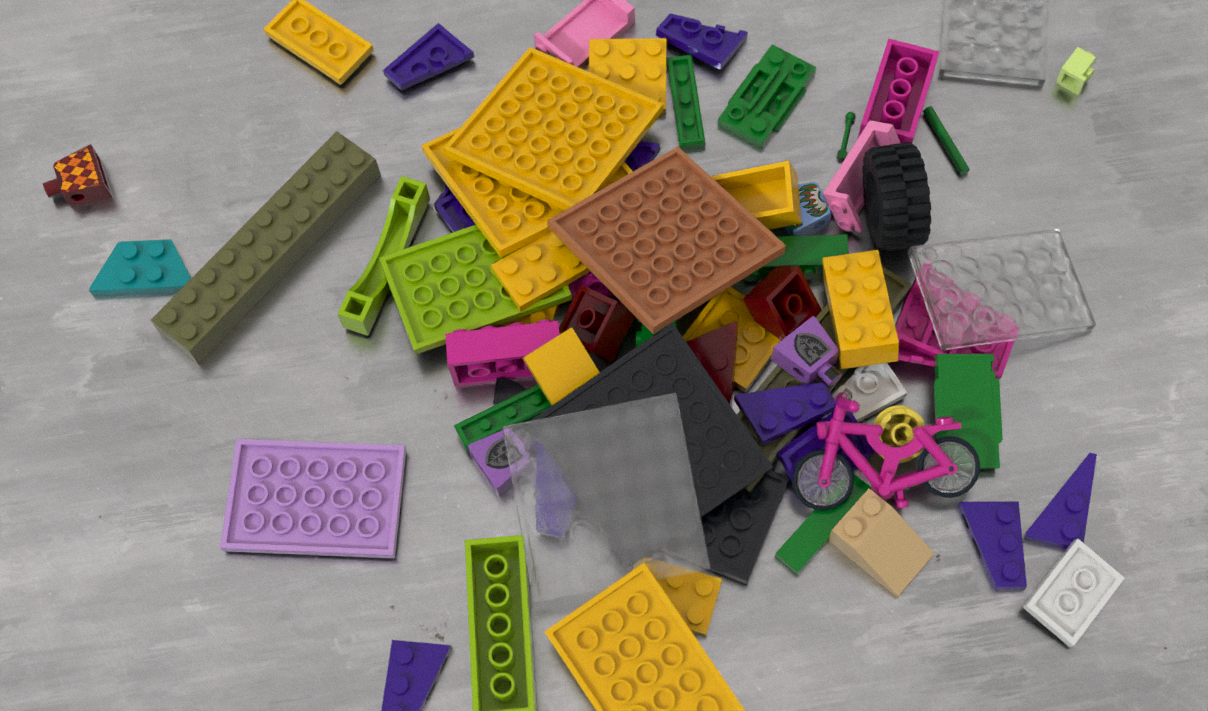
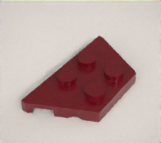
M732 322L686 342L731 407L739 326L737 322Z

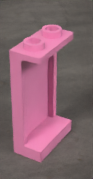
M584 0L544 35L536 32L534 34V49L582 69L589 63V39H616L635 23V7L626 0Z
M870 120L823 193L837 225L844 231L861 233L864 229L858 216L865 204L862 185L863 157L865 152L872 147L900 143L892 124Z

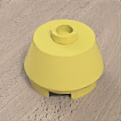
M896 405L883 410L876 417L873 424L882 426L883 434L879 438L884 444L891 447H900L912 440L913 428L924 425V420L913 409ZM924 447L912 456L900 459L899 463H905L914 459L923 451Z

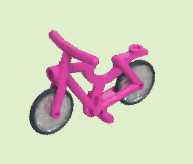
M840 392L835 398L836 405L833 418L830 421L816 422L818 440L826 439L824 449L815 450L803 456L795 466L792 475L794 492L804 505L815 510L824 511L842 505L852 493L854 474L849 462L841 454L837 453L838 446H840L872 484L871 490L883 500H888L892 497V502L896 507L905 508L909 507L908 499L903 495V489L921 483L931 493L944 498H953L968 492L978 479L980 461L975 449L970 443L961 438L945 436L934 440L931 437L939 431L961 429V423L959 421L954 422L952 416L936 418V424L915 426L912 430L913 438L910 442L900 447H891L884 444L879 438L883 434L882 426L844 421L846 411L855 413L859 410L860 406L858 402L848 399L847 393ZM845 434L865 435L867 442L876 453L885 457L880 474L876 472ZM924 447L918 461V470L895 477L899 460L912 456Z

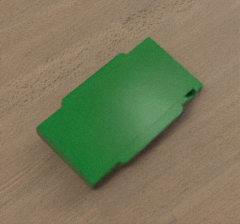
M772 44L730 98L727 107L718 118V125L763 148L773 132H778L805 95V87L816 73V67Z
M994 354L935 355V420L938 417L952 416L954 422L959 421L961 423V429L936 432V439L945 436L961 438L970 443L977 452L980 469H999V443L1002 442L1003 436L1000 383L998 379H995V371H992ZM953 442L939 444L940 448L957 466V470L974 469L973 458L965 447Z

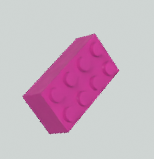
M888 38L861 122L859 136L871 120L892 124L900 143H913L940 51Z
M544 319L534 324L512 323L507 327L485 326L480 330L468 331L466 329H458L452 333H446L447 363L454 386L496 382L497 377L508 380L533 378L534 376L524 362L523 357L560 335L558 321Z

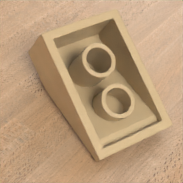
M868 489L831 530L828 540L897 598L935 554L895 509L871 489Z

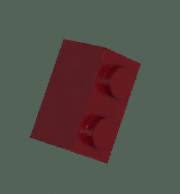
M775 266L743 298L754 321L781 341L812 316L816 318L822 311L799 266Z
M580 285L559 327L560 334L572 327L586 350L613 362L636 316L622 303Z

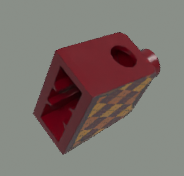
M92 144L55 162L53 167L57 178L43 183L44 190L49 198L62 194L69 205L72 206L112 197L100 157Z

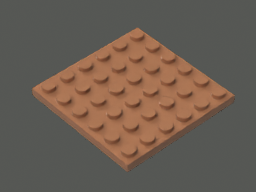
M678 146L548 220V228L652 334H655L785 253L786 245Z

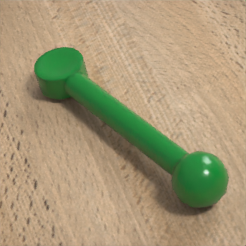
M848 112L845 116L847 123L841 149L837 152V159L840 161H844L848 155L846 147L852 122L856 118L854 112Z

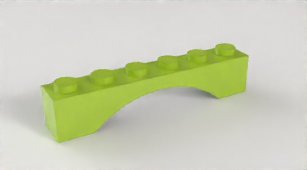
M404 176L400 177L391 197L386 221L376 249L361 277L348 290L337 313L343 328L369 336L390 289L379 257L409 247L430 201L426 183Z

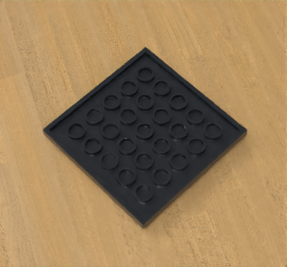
M673 323L528 422L626 568H629L773 468L770 461Z

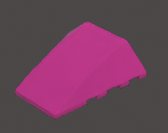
M924 261L905 298L895 324L899 341L898 360L935 367L934 356L937 354H994L992 371H995V378L1000 379L1019 329L987 307L985 309L975 301V297L968 292L964 294L952 285L953 282L950 279L931 270L932 266Z

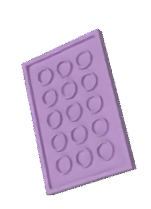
M236 439L220 549L227 552L395 558L406 459L405 445Z

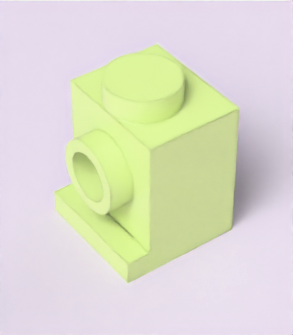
M1077 47L1061 68L1056 83L1079 95L1084 83L1089 81L1095 71L1092 65L1096 61V57L1091 52Z

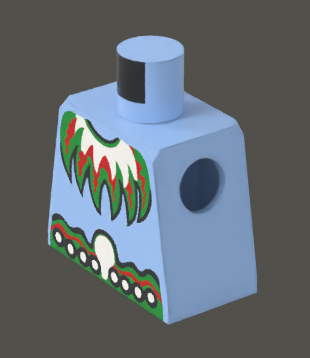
M810 182L798 185L802 223L785 226L784 229L788 236L812 235L829 225L831 210L818 183Z

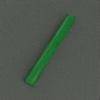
M932 106L923 110L924 115L960 175L966 174L970 168Z

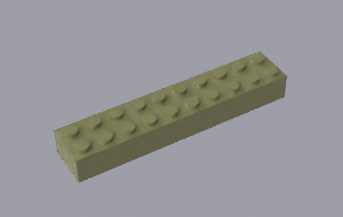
M336 131L150 320L157 331L199 364L381 175L376 159Z

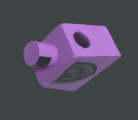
M814 316L773 347L771 360L804 385L811 384L820 377L831 387L842 376L834 367L838 359L839 349Z
M506 428L468 445L471 457L500 498L532 470L534 466L529 453L537 448V441L539 440L533 431L518 439L511 428Z

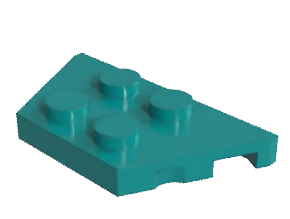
M172 239L124 241L117 243L89 287V291L93 296L178 292L191 277Z

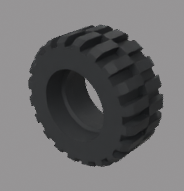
M908 142L872 147L865 152L863 157L862 185L868 228L870 229L874 245L884 252L921 247L928 241L931 231L930 189L928 187L927 172L924 168L925 164L917 146Z

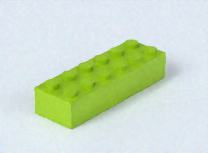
M524 535L465 540L473 711H537L527 545Z

